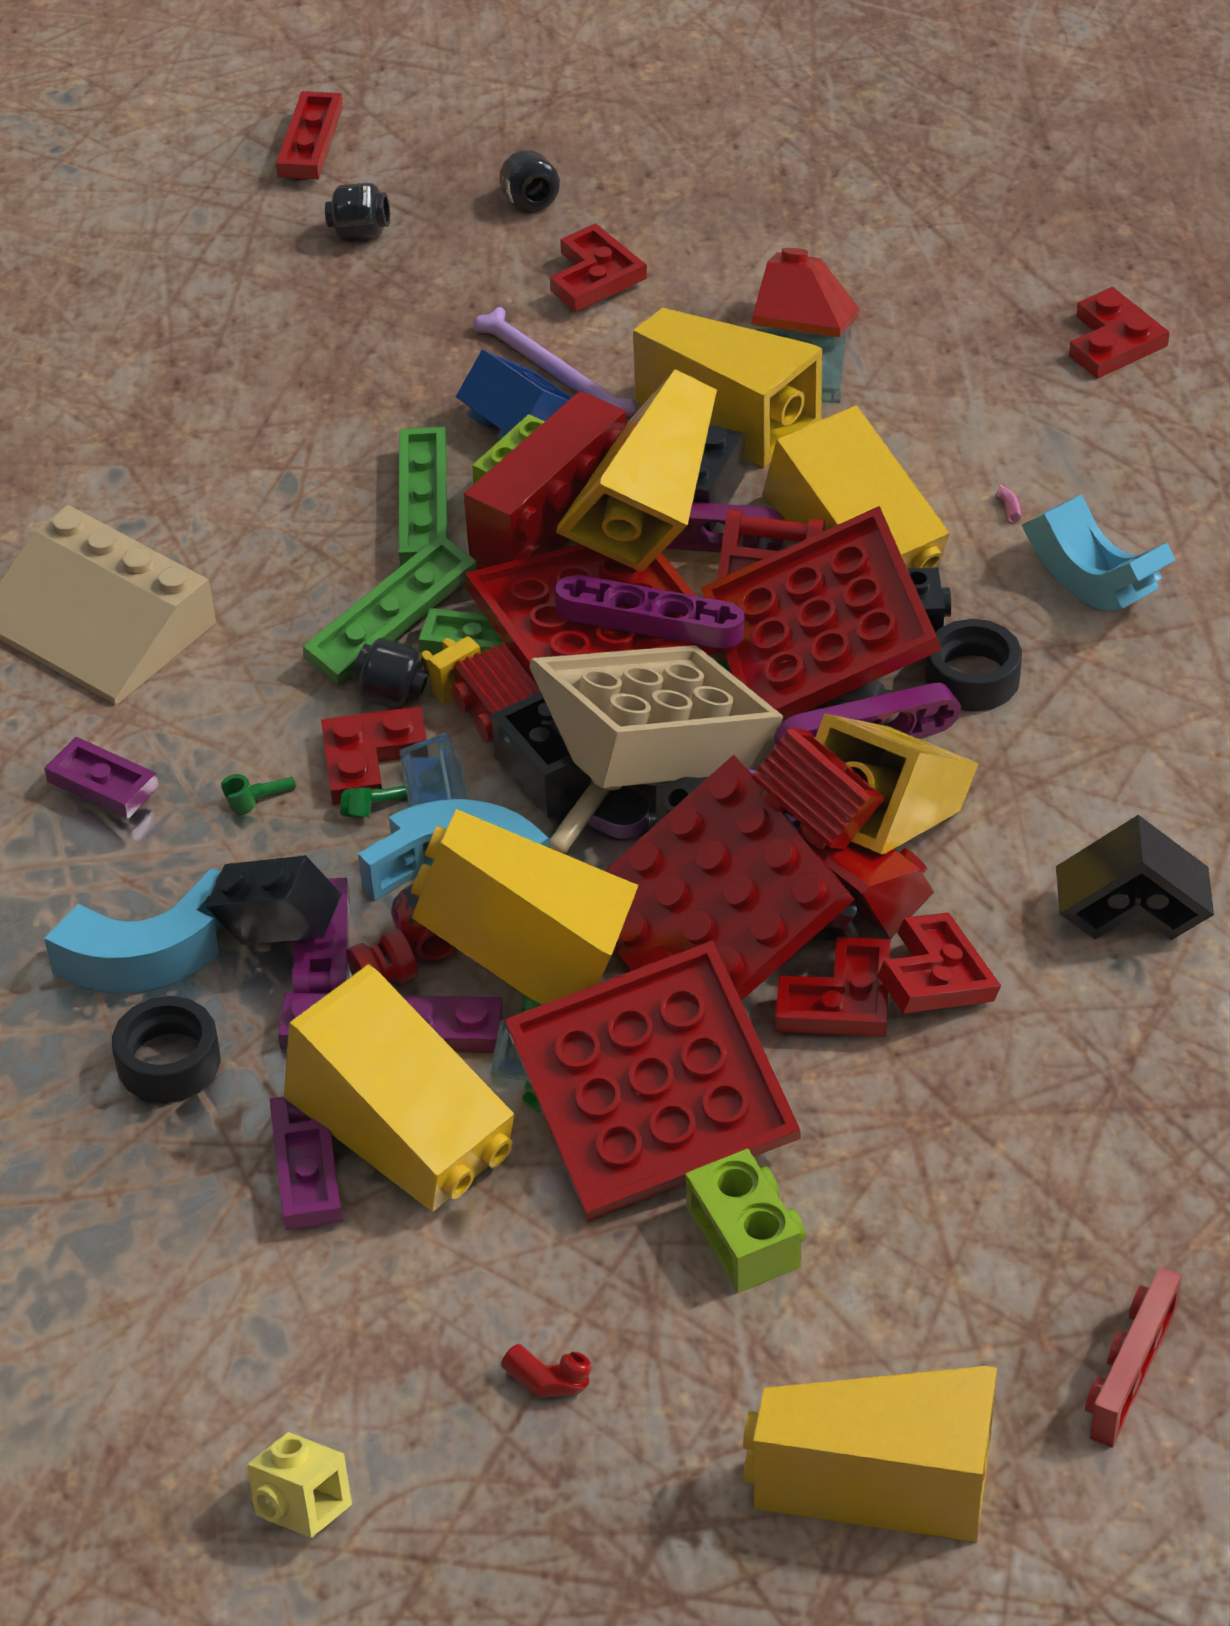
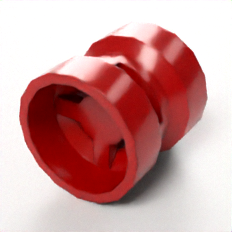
M399 929L381 934L379 941L374 944L359 943L346 949V957L352 976L369 964L389 983L397 982L404 984L418 977V967L414 954L406 937Z

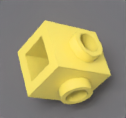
M287 1432L247 1464L252 1502L256 1516L307 1537H314L352 1505L345 1455L340 1451Z

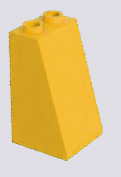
M661 308L633 330L636 403L643 405L674 369L694 377L698 381L717 389L709 425L744 433V458L763 468L770 464L778 438L821 420L822 348L814 344L667 308Z
M674 369L627 423L558 524L556 533L637 571L643 572L688 525L717 389Z
M857 405L776 440L762 495L776 511L782 514L785 520L808 523L810 518L825 520V530L880 506L907 569L934 568L942 560L950 532Z
M824 714L815 737L885 798L852 839V842L880 854L893 850L960 812L979 764L891 727L830 714ZM789 811L786 813L787 815H790V816H792V817H795V816H794L793 814H791Z
M456 809L447 829L437 825L424 856L432 858L434 861L432 866L424 863L421 865L410 893L419 896L412 918L530 999L543 1005L599 984L639 885Z
M371 965L365 966L289 1022L284 1098L311 1119H315L328 1128L334 1137L431 1212L435 1211L449 1198L457 1199L462 1196L476 1176L489 1166L491 1168L497 1167L508 1156L513 1145L511 1133L514 1113Z
M976 1366L764 1387L759 1412L748 1411L743 1436V1449H747L743 1482L754 1484V1509L977 1543L991 1442L997 1367Z

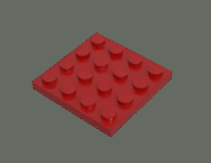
M880 506L700 587L704 598L730 602L742 608L745 613L743 639L733 647L723 648L732 675L782 714V722L789 717L806 712L942 650Z
M577 544L465 573V589L503 642L509 645L533 678L534 676L529 668L532 658L696 645L707 655L723 651V648H714L687 641H676L632 631L606 628L600 625L574 622L557 614L555 610L556 584L561 579L572 575H584L696 596L662 552L643 572L637 571L582 544ZM629 605L615 606L622 609L636 608ZM677 613L663 615L671 618L684 617Z
M734 754L605 871L639 885L614 948L631 971L713 940L742 1001L855 899L808 841L799 833L790 819L780 810L778 812L773 810L760 798L759 795L764 789L752 779L753 774Z
M713 940L505 1019L507 1031L587 1221L686 1183L685 1173L747 1148L755 1157L801 1139V1129Z

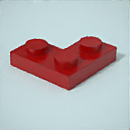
M595 223L560 239L561 254L570 260L574 266L550 276V291L573 311L577 312L647 279V264Z
M1113 286L1077 302L1076 317L1093 331L1070 341L1069 356L1097 379L1168 346L1170 332Z
M421 706L321 719L332 805L341 804V796L346 789L363 787L382 789L378 762L428 755Z
M949 912L904 917L897 934L913 956L884 960L877 975L903 1014L995 1001L1001 984Z
M836 937L834 978L779 975L776 1031L886 1037L888 991L877 975L883 961L890 959L891 939Z

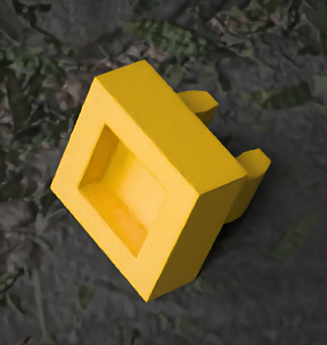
M469 636L458 642L449 638L442 640L443 650L434 656L428 650L422 652L423 669L429 672L432 695L443 705L453 700L451 685L456 683L455 663L458 660L464 661L467 656L472 658L475 653L481 654L480 646Z

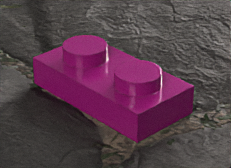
M75 737L44 767L48 783L126 819L159 788L156 772L78 737Z

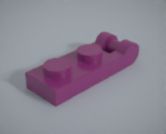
M347 877L329 878V881L342 895L324 938L294 940L293 993H330L349 979V965L346 957V949L349 948V886Z
M284 1096L269 1098L285 1230L343 1222L331 1131L315 1119H311L287 1101Z

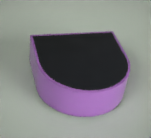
M622 786L619 790H610L588 821V826L614 838L628 839L642 834L650 824L649 801L642 793L627 786Z

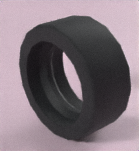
M979 619L954 621L937 630L935 634L942 650L926 657L925 679L927 684H945L960 703L961 710L982 711L994 709L1012 698L1019 688L1022 663V649L1015 635L1004 626L992 621ZM975 655L984 656L996 661L1001 667L991 673L975 675L959 672L952 669L946 663L956 657Z
M175 996L151 998L133 1006L118 1020L112 1034V1048L118 1077L129 1092L143 1100L160 1103L184 1100L202 1091L215 1078L221 1063L215 1021L205 1007L188 998ZM173 1033L188 1035L199 1042L198 1046L187 1057L174 1063L155 1065L144 1063L134 1057L136 1051L145 1042L159 1035Z

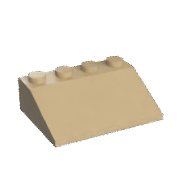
M70 505L64 507L32 533L0 581V640L114 705L119 704L216 623L209 579Z
M696 645L532 658L529 667L573 762L592 778L595 785L607 790H619L622 786L638 784H663L665 781H674L682 777H709L733 754L747 768L757 771L759 765L765 761L766 756L775 747L774 735L783 720L782 714Z

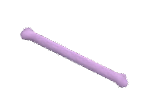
M497 307L490 314L480 315L474 319V331L479 334L496 336L577 393L581 390L626 410V418L635 415L637 406L634 400L631 398H618L505 322L506 313L503 308Z

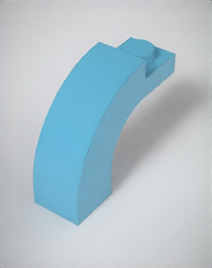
M1082 494L1053 507L1021 525L1036 554L1057 582L1083 603L1100 610L1116 611L1123 609L1159 589L1157 581L1162 579L1159 569L1176 561L1167 543L1140 554H1129L1117 548L1098 527Z
M467 799L438 800L419 804L389 817L391 835L372 843L367 849L358 853L362 889L376 901L417 877L423 863L432 866L434 859L424 856L437 825L447 829L456 809L548 848L549 838L523 816L496 804Z
M211 868L174 907L161 915L146 920H114L77 904L44 938L52 973L80 987L106 993L145 992L163 988L190 977L220 954L216 931L224 928V926L206 908V904L215 887L216 879L221 872Z

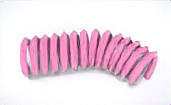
M1000 485L999 487L1002 488L997 491L996 498H999L1005 504L1008 521L1011 523L1018 522L1021 519L1018 498L1011 490Z

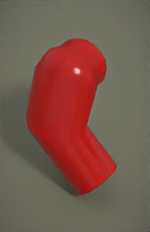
M516 1344L505 1353L501 1361V1367L539 1398L576 1396L585 1390L590 1382L588 1376L592 1370L591 1362L585 1355L573 1351L570 1354H564L559 1364L545 1365L521 1344Z

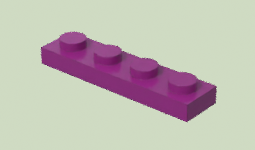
M284 994L278 1032L280 1049H287L289 1022L327 994ZM401 995L455 1052L499 1053L503 1017L502 997Z

